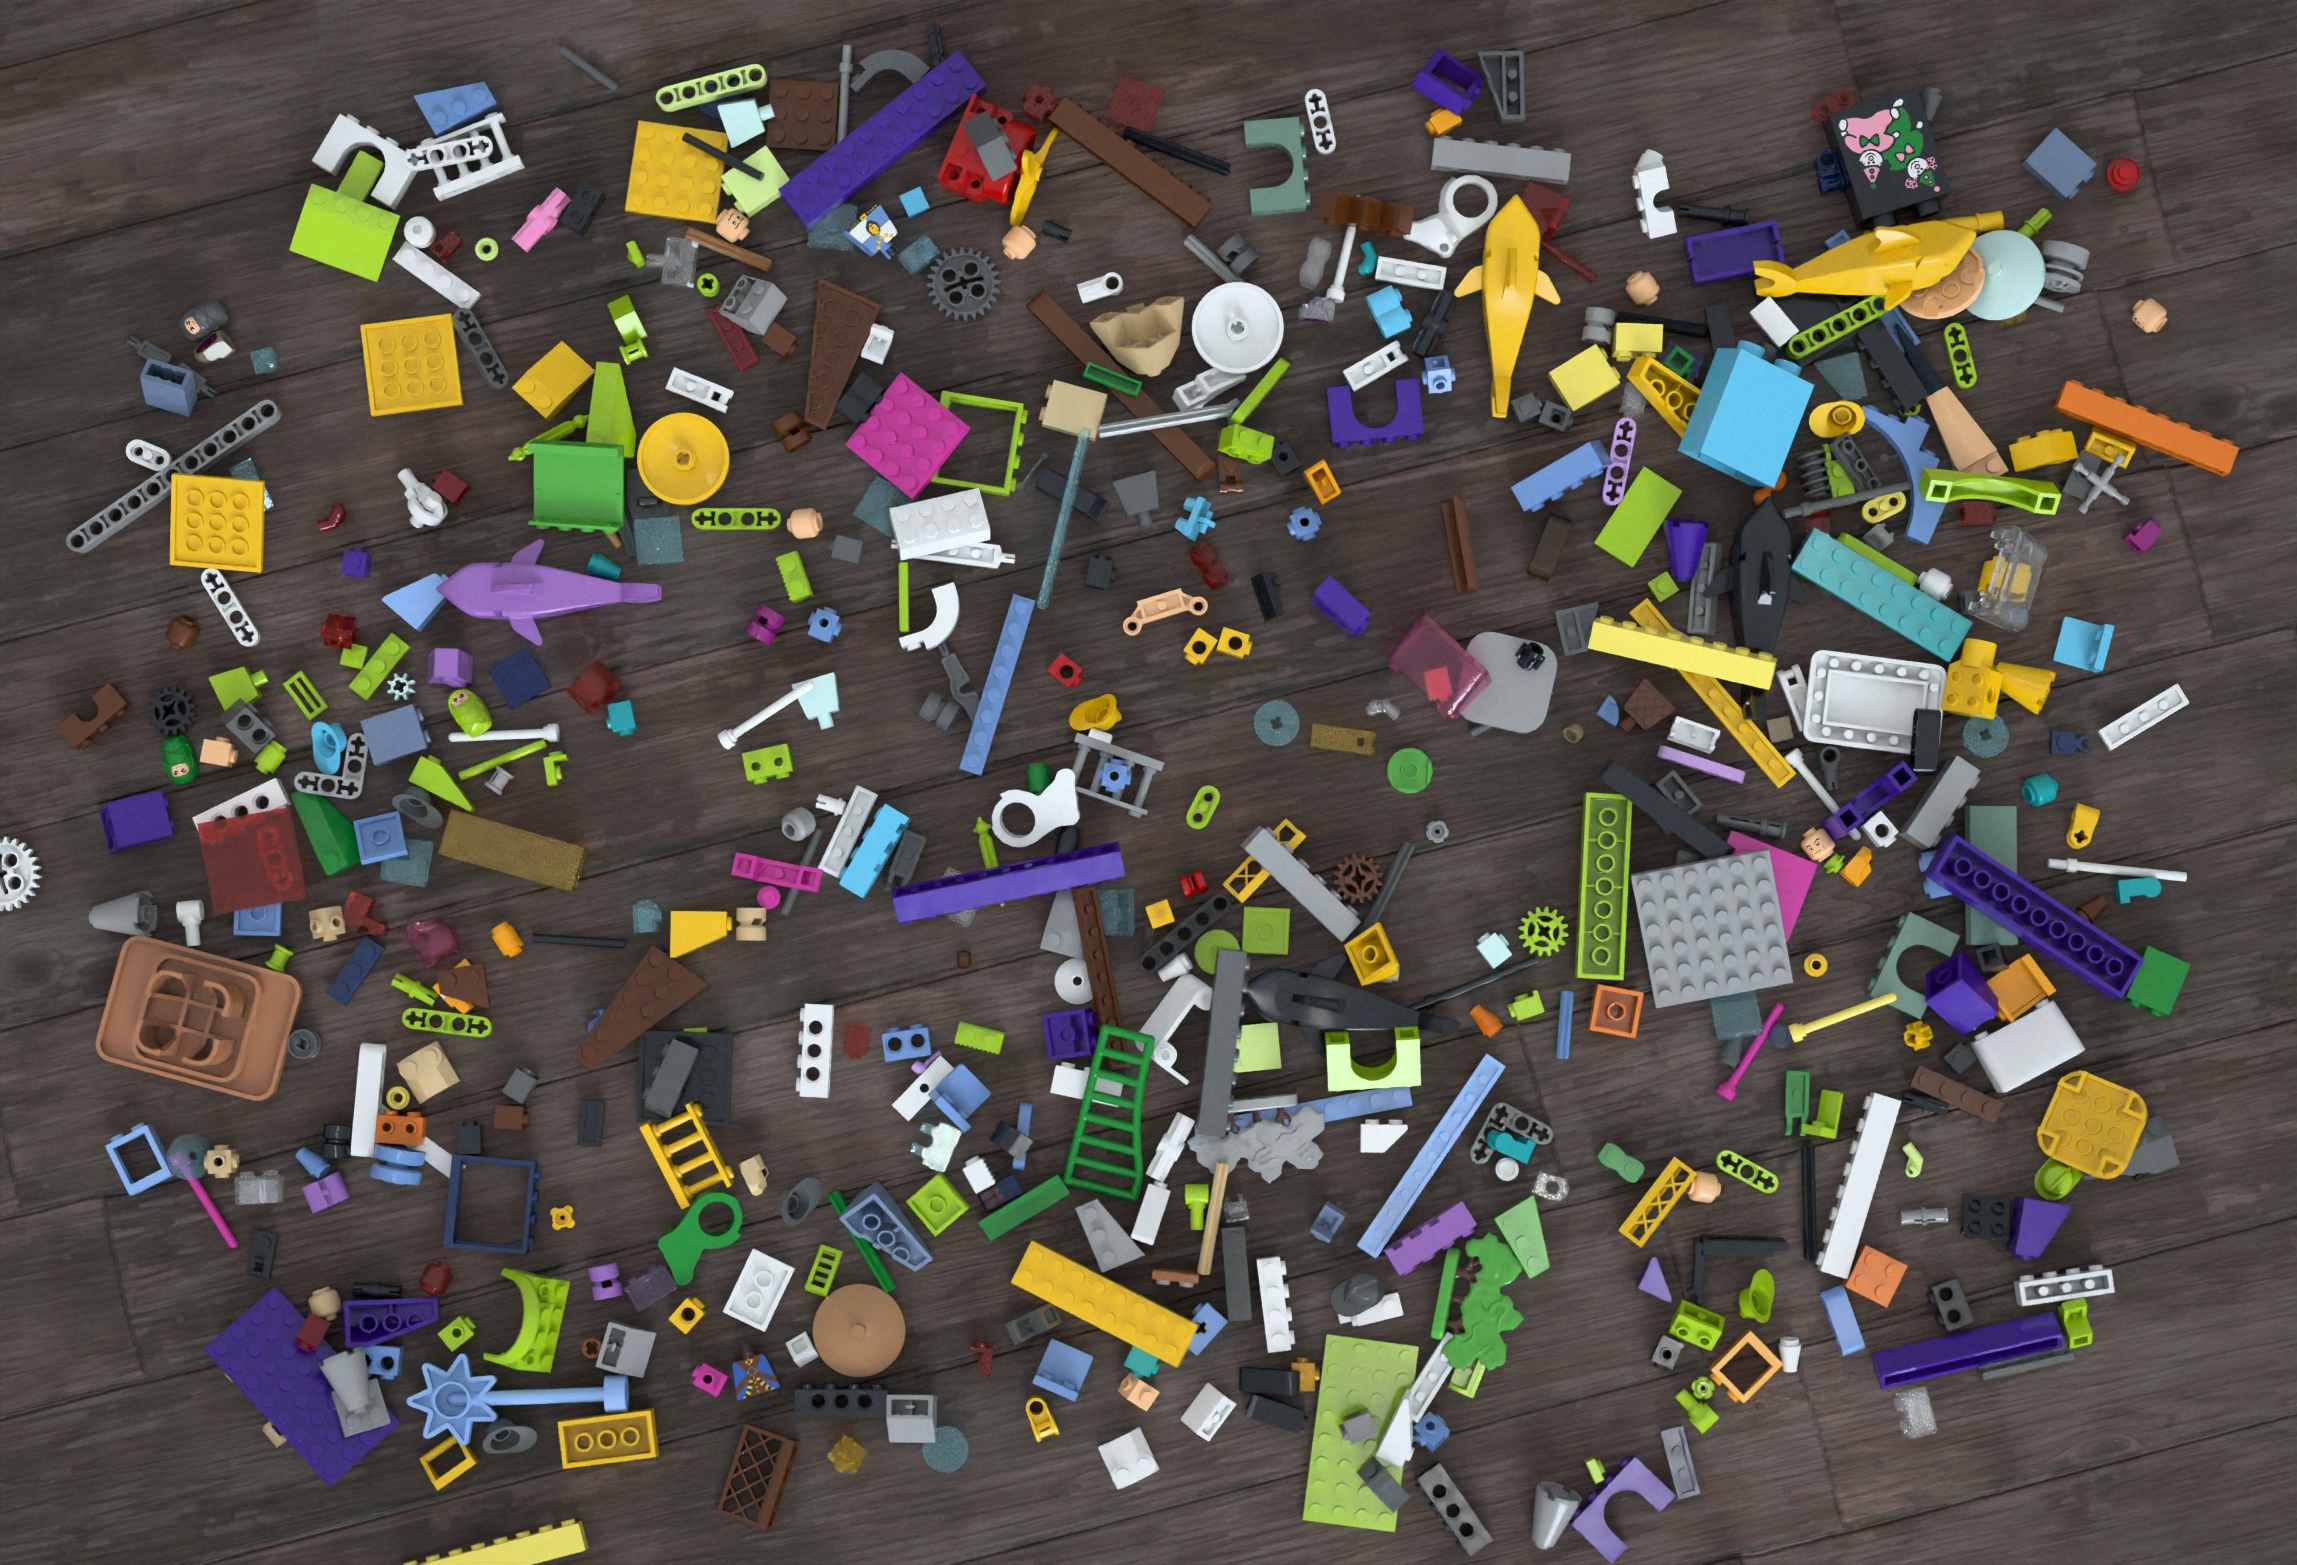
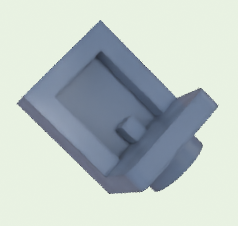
M1327 1201L1314 1220L1310 1232L1317 1239L1330 1243L1347 1213Z

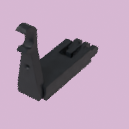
M1700 1234V1238H1693L1692 1287L1687 1288L1686 1292L1689 1295L1696 1294V1305L1702 1308L1705 1255L1773 1257V1251H1787L1789 1244L1783 1237Z

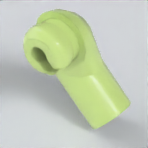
M1909 1142L1902 1147V1150L1908 1156L1905 1173L1908 1177L1913 1178L1921 1172L1923 1157L1912 1142Z

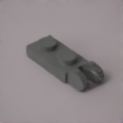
M905 830L889 870L890 875L884 888L885 891L889 892L892 889L896 875L904 878L899 887L908 885L918 864L927 837Z

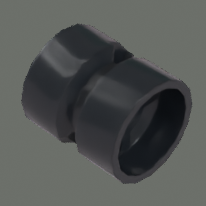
M323 1124L322 1137L326 1141L321 1146V1157L351 1159V1145L348 1142L352 1139L353 1126Z

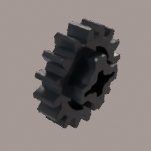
M165 686L163 693L160 690H156L157 697H149L150 701L153 702L152 705H146V708L151 710V713H148L146 717L153 719L149 725L152 727L157 726L156 732L158 733L164 730L166 736H170L171 731L177 736L180 733V729L183 732H187L186 725H194L191 717H197V714L192 712V709L197 708V705L190 703L194 697L191 695L186 697L187 691L182 689L179 692V687L173 686L172 691L169 687ZM175 696L170 701H163L166 697ZM184 704H185V707H186V714H184V711H183V705H184ZM169 707H172L175 711L174 715H171L168 711ZM158 708H159V710H160V715H161L159 718H158V715H157V709H158ZM173 721H180L178 725L169 726Z

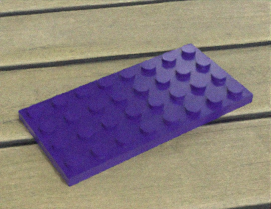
M275 1286L204 1348V1351L330 1487L401 1422L386 1407L390 1424L344 1437L331 1392L335 1390L319 1366L320 1362L337 1355V1353L324 1339H322L316 1352L312 1350L307 1352L297 1346L298 1343L295 1342V1339L306 1319Z

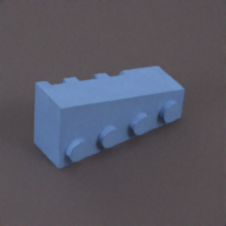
M1591 441L1512 486L1511 489L1524 511L1531 509L1532 512H1535L1545 506L1543 502L1550 498L1554 501L1564 495L1563 491L1570 487L1573 490L1584 484L1583 480L1588 477L1592 479L1604 472L1603 469L1613 463L1601 441Z

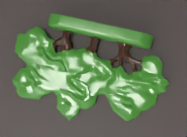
M1488 1232L1482 1239L1472 1238L1466 1242L1465 1250L1466 1254L1470 1257V1262L1462 1269L1459 1267L1460 1250L1454 1247H1449L1447 1250L1431 1338L1442 1340L1447 1326L1451 1327L1454 1331L1453 1339L1448 1341L1442 1350L1445 1357L1449 1359L1450 1367L1466 1369L1475 1358H1479L1480 1363L1488 1370L1502 1366L1506 1361L1507 1346L1499 1333L1502 1330H1514L1524 1319L1518 1310L1513 1309L1514 1303L1511 1298L1500 1293V1288L1503 1285L1515 1280L1522 1270V1265L1513 1256L1508 1244L1499 1243L1497 1236ZM1474 1257H1479L1478 1261H1473ZM1478 1264L1482 1265V1269L1479 1272H1468L1469 1270L1473 1271L1472 1266ZM1457 1277H1466L1470 1283V1292L1465 1297L1453 1295ZM1470 1277H1475L1476 1282L1471 1281ZM1451 1302H1459L1462 1317L1452 1321L1448 1320ZM1458 1327L1465 1329V1333H1460Z

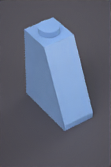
M434 573L384 596L382 601L412 627L421 631L448 600L436 590L437 586L447 580L448 577L445 574L440 577Z

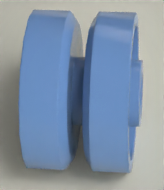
M375 1144L373 1156L376 1159L387 1161V1164H372L370 1177L400 1185H420L422 1173L417 1169L408 1167L409 1165H424L425 1152L399 1146Z

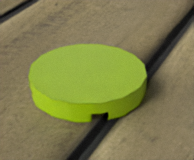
M1214 929L1208 931L1198 939L1195 945L1194 955L1197 964L1203 971L1214 975L1217 947L1240 950L1238 941L1225 930Z

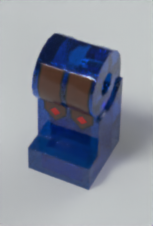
M1013 1173L977 1197L987 1212L1024 1191Z

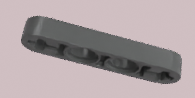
M467 308L458 309L452 316L454 328L489 388L497 391L503 389L509 381V376L472 311ZM460 314L462 317L467 316L466 324L463 321H458ZM471 325L474 327V328H471L470 330H468L466 333L464 332V330L467 328V326H468V328H470ZM472 333L477 334L480 337V344H471L468 339L469 335ZM481 354L490 355L492 363L490 365L483 364L480 360ZM494 365L497 367L494 369V371L491 370L489 373L487 372V370H490ZM495 375L502 377L500 384L499 382H493L492 379Z

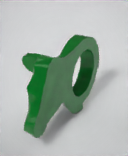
M709 1190L701 1193L691 1203L676 1228L668 1225L666 1233L659 1236L657 1241L658 1247L663 1252L672 1270L676 1284L685 1286L691 1282L694 1267L704 1249L727 1247L741 1236L738 1230L742 1224V1211L738 1201L732 1194L723 1190ZM712 1202H724L733 1211L730 1224L719 1232H707L698 1223L701 1210Z

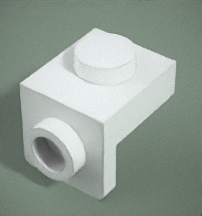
M873 323L861 357L883 364L891 347L894 331L886 326Z

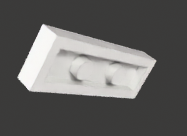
M1379 256L1375 280L1440 291L1443 290L1447 267Z

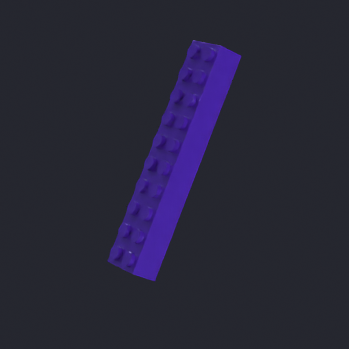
M957 50L778 189L779 196L804 227L810 230L967 107L973 93L977 94L978 98L986 93V83L960 51Z
M1956 834L1945 837L1923 874L2111 999L2123 998L2145 960Z

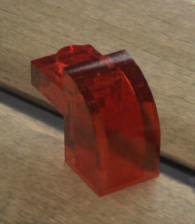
M351 890L344 905L343 915L347 926L355 933H361L363 927H366L365 932L375 937L378 934L385 935L389 926L369 917L377 900L357 890Z

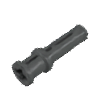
M1718 811L1715 826L1754 832L1763 838L1771 836L1784 841L1787 821L1768 820L1767 817L1755 819Z

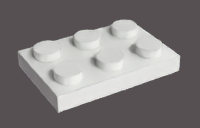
M753 1248L723 1312L765 1332L795 1268Z

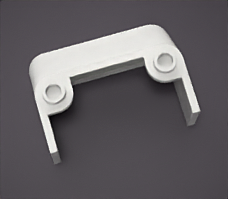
M1184 974L1178 978L1139 1031L1152 1035L1155 1038L1151 1059L1186 1085L1189 1083V1080L1171 1068L1176 1061L1177 1052L1167 1040L1194 1004L1202 1010H1210L1212 988L1192 974ZM1135 1041L1137 1048L1143 1052L1145 1043Z

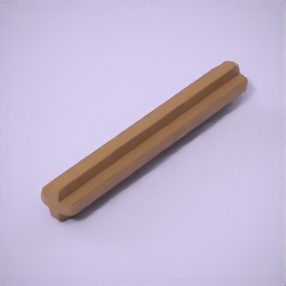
M689 228L686 232L685 238L687 240L768 272L772 265V261L766 257L694 228Z

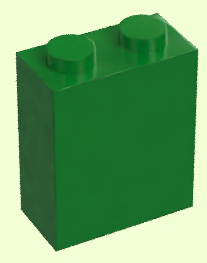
M2143 946L2139 956L2145 960L2123 998L2127 999L2126 1003L2136 1008H2140L2141 1005L2148 1008L2147 1013L2161 1018V1015L2170 1014L2191 964L2150 946Z

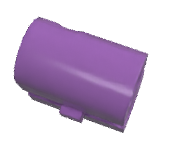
M336 1172L301 1188L313 1214L350 1198L340 1172Z

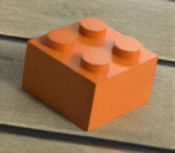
M1595 984L1587 1030L1636 1038L1644 993Z
M1861 1243L1853 1259L1848 1279L1844 1278L1841 1285L1887 1308L1908 1266Z

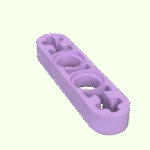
M1628 417L1621 418L1616 423L1609 454L1613 464L1606 469L1602 490V500L1609 506L1618 505L1624 495L1636 434V423ZM1625 422L1628 423V427L1632 428V431L1627 432L1625 438L1630 439V443L1626 440H1617V436L1621 438L1623 434V429H1620L1619 426H1623ZM1619 444L1627 447L1628 453L1624 457H1619L1615 453V447ZM1613 467H1620L1623 470L1622 478L1614 479L1610 474ZM1608 481L1614 484L1621 483V487L1616 486L1615 494L1618 495V498H1615L1613 501H1610V497L1606 496V493H1610L1613 485H1608Z
M1660 745L1657 757L1739 784L1743 783L1746 774L1744 771Z

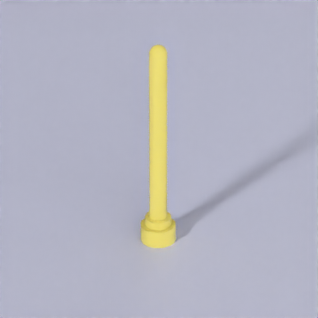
M1891 992L1804 1025L1803 1023H1794L1788 1025L1794 1043L1804 1040L1803 1037H1806L1807 1033L1891 1003L1897 999V995Z

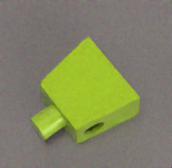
M240 667L209 677L224 711L239 698L245 703L250 701L254 704L263 697L258 687L269 682L268 676L263 669L251 674L247 667Z

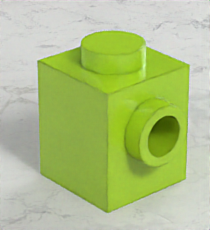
M461 1315L440 1331L438 1335L453 1352L477 1334L475 1330L477 1326L469 1316L465 1318L464 1315Z

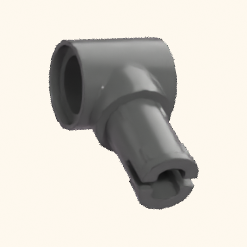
M1822 744L1816 751V757L1820 761L1821 770H1824L1825 789H1839L1837 768H1839L1841 758L1840 751L1831 744ZM1832 749L1833 757L1825 761L1823 758L1824 752Z

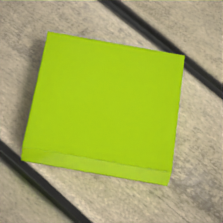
M1244 907L1242 950H1245L1247 953L1288 955L1290 909Z
M941 1171L906 1201L935 1237L970 1208L969 1204Z

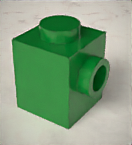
M1676 345L1662 365L1686 379L1694 369L1691 364L1695 359Z

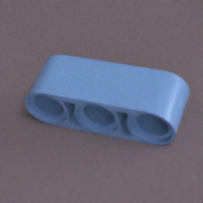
M1843 1285L1820 1292L1823 1306L1842 1356L1864 1349L1865 1344Z

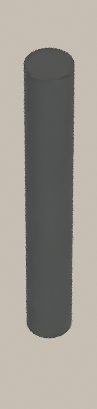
M564 45L560 49V54L613 92L618 90L620 86L618 83Z

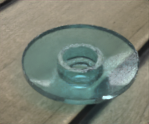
M181 1135L174 1139L168 1148V1166L181 1179H198L208 1172V1169L204 1167V1157L207 1155V1151L211 1150V1147L199 1135ZM191 1152L195 1153V1160L190 1159L189 1154Z

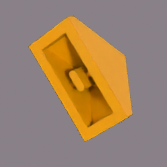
M1324 459L1304 471L1303 477L1322 505L1342 493Z

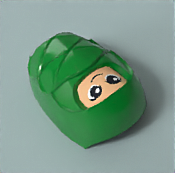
M184 735L164 739L161 745L162 759L169 779L179 785L191 782L200 772L198 757L191 740Z

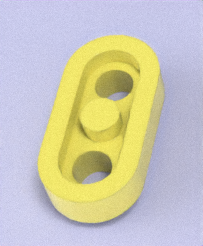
M1902 492L1876 497L1863 505L1861 516L1867 523L1876 524L1900 512L1905 507L1906 498ZM1891 498H1894L1896 500V506H1891L1889 504V500ZM1869 509H1875L1876 516H1870Z

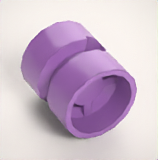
M617 1262L588 1268L590 1281L594 1283V1286L591 1288L594 1301L623 1295L622 1283L617 1280V1277L620 1275ZM610 1280L611 1286L602 1288L601 1282Z

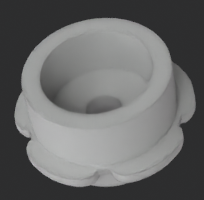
M1432 821L1427 826L1426 836L1429 840H1433L1434 843H1441L1444 838L1448 837L1449 830L1443 821Z

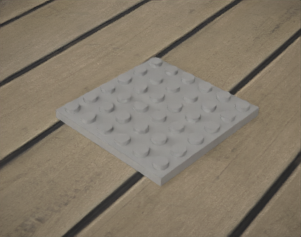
M1769 848L1630 874L1656 1008L1793 983Z

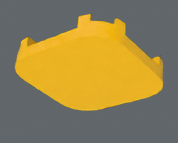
M2079 1070L2067 1074L2057 1083L2058 1087L2041 1126L2038 1127L2037 1137L2039 1146L2052 1159L2096 1178H2115L2122 1174L2128 1166L2145 1127L2148 1116L2146 1104L2140 1095L2134 1091L2094 1076L2086 1071Z

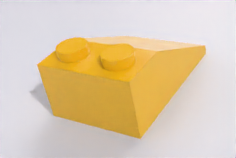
M561 341L532 366L512 388L550 422L595 374V370Z

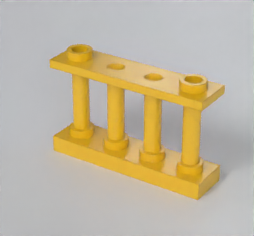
M692 1099L685 1105L687 1111L659 1125L653 1124L650 1119L640 1126V1130L681 1209L691 1205V1198H693L694 1194L723 1180L726 1186L729 1187L734 1182L733 1178L735 1177L730 1165H725L701 1118L703 1112L699 1104H694ZM690 1119L693 1120L698 1130L697 1132L670 1145L663 1144L660 1138L663 1132ZM703 1139L708 1152L680 1166L673 1164L670 1158L673 1153ZM711 1160L714 1161L719 1171L718 1173L691 1186L684 1185L681 1179L684 1173Z

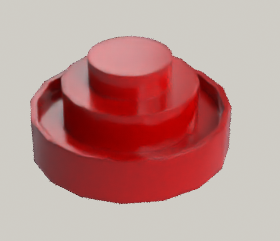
M2119 157L2109 164L2105 175L2106 181L2111 188L2123 192L2136 186L2141 173L2138 164L2133 159Z

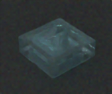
M272 346L250 352L256 375L279 370Z

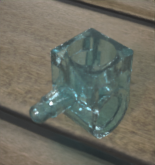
M925 234L904 249L897 258L909 274L913 276L941 255L937 247Z

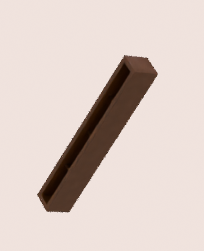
M1066 97L1062 99L1048 118L1049 124L1059 129L1060 132L1193 230L1198 228L1212 209V204L1209 203L1211 200L1201 192L1199 194L1191 190L1192 186L1184 179L1179 181L1173 177V171L1164 165L1160 167L1154 163L1155 158L1147 152L1142 154L1136 149L1137 145L1128 138L1123 140L1118 136L1119 132L1112 126H1104L1099 122L1101 119L1091 111L1089 113L1081 109L1082 105L1074 98L1069 100Z

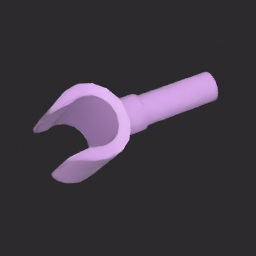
M938 1050L924 1063L917 1059L911 1070L921 1075L933 1061L942 1055L941 1052Z

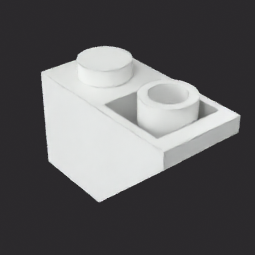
M1365 1119V1124H1360V1152L1384 1153L1408 1130V1125L1402 1124V1120H1388V1124H1379V1120Z

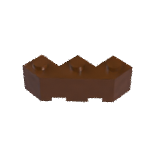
M1320 190L1316 218L1323 220L1324 224L1328 226L1355 227V230L1360 232H1369L1370 230L1386 233L1387 236L1392 238H1401V235L1411 234L1415 208L1402 202H1382L1370 196H1350L1338 190Z

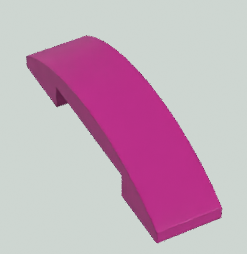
M736 852L731 875L793 889L818 892L823 870Z

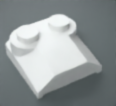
M1140 1426L1115 1440L1098 1446L1118 1490L1160 1470Z

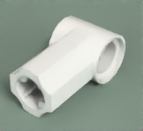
M1110 272L1105 276L1077 284L1082 303L1085 304L1110 295L1120 294L1124 284L1120 275ZM1115 278L1119 281L1118 287L1112 290L1107 288V282Z

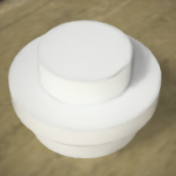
M1502 1158L1497 1162L1495 1171L1500 1179L1510 1181L1518 1175L1519 1167L1515 1160Z

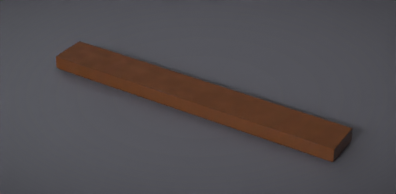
M1095 885L1071 889L1099 1032L1103 1024L1123 1028ZM1108 1035L1105 1047L1128 1052L1125 1038ZM1104 1056L1108 1071L1130 1066L1129 1062Z

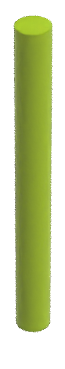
M541 739L458 772L459 777L463 781L493 769L497 765L501 766L546 748L547 743L544 739Z

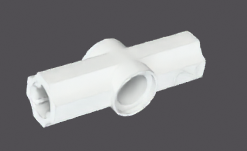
M1179 1112L1176 1114L1168 1132L1163 1135L1156 1149L1157 1153L1147 1169V1175L1162 1183L1164 1182L1174 1161H1177L1186 1144L1184 1142L1194 1126V1120Z

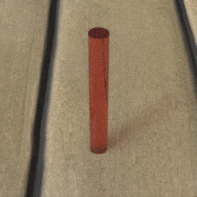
M1540 237V247L1591 283L1595 280L1596 274L1543 237Z

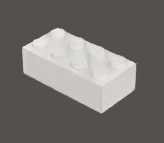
M979 488L889 508L890 522L901 560L990 540V526Z

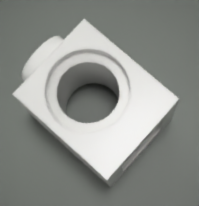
M1882 811L1876 812L1860 825V828L1877 848L1883 845L1886 848L1896 840L1894 836L1898 833V830ZM1879 824L1883 825L1886 829L1884 837L1877 836L1875 832L1876 826Z

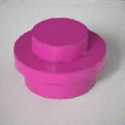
M773 886L761 888L757 895L758 903L766 909L776 907L780 902L779 891Z

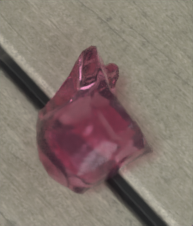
M438 917L426 923L414 921L408 923L404 935L420 955L426 968H431L437 962L459 951L460 941L456 929Z

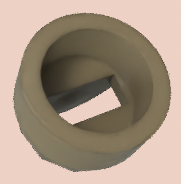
M1573 723L1564 729L1563 734L1567 741L1575 744L1583 737L1584 730L1580 724Z

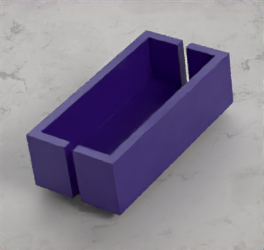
M1771 220L1687 237L1683 242L1686 261L1687 263L1691 262L1688 270L1692 287L1755 275L1753 261L1768 260L1786 265L1782 244L1777 245L1780 241L1777 221Z

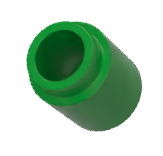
M1045 762L1027 765L1029 793H1034L1037 796L1041 795L1051 785L1049 768H1046Z

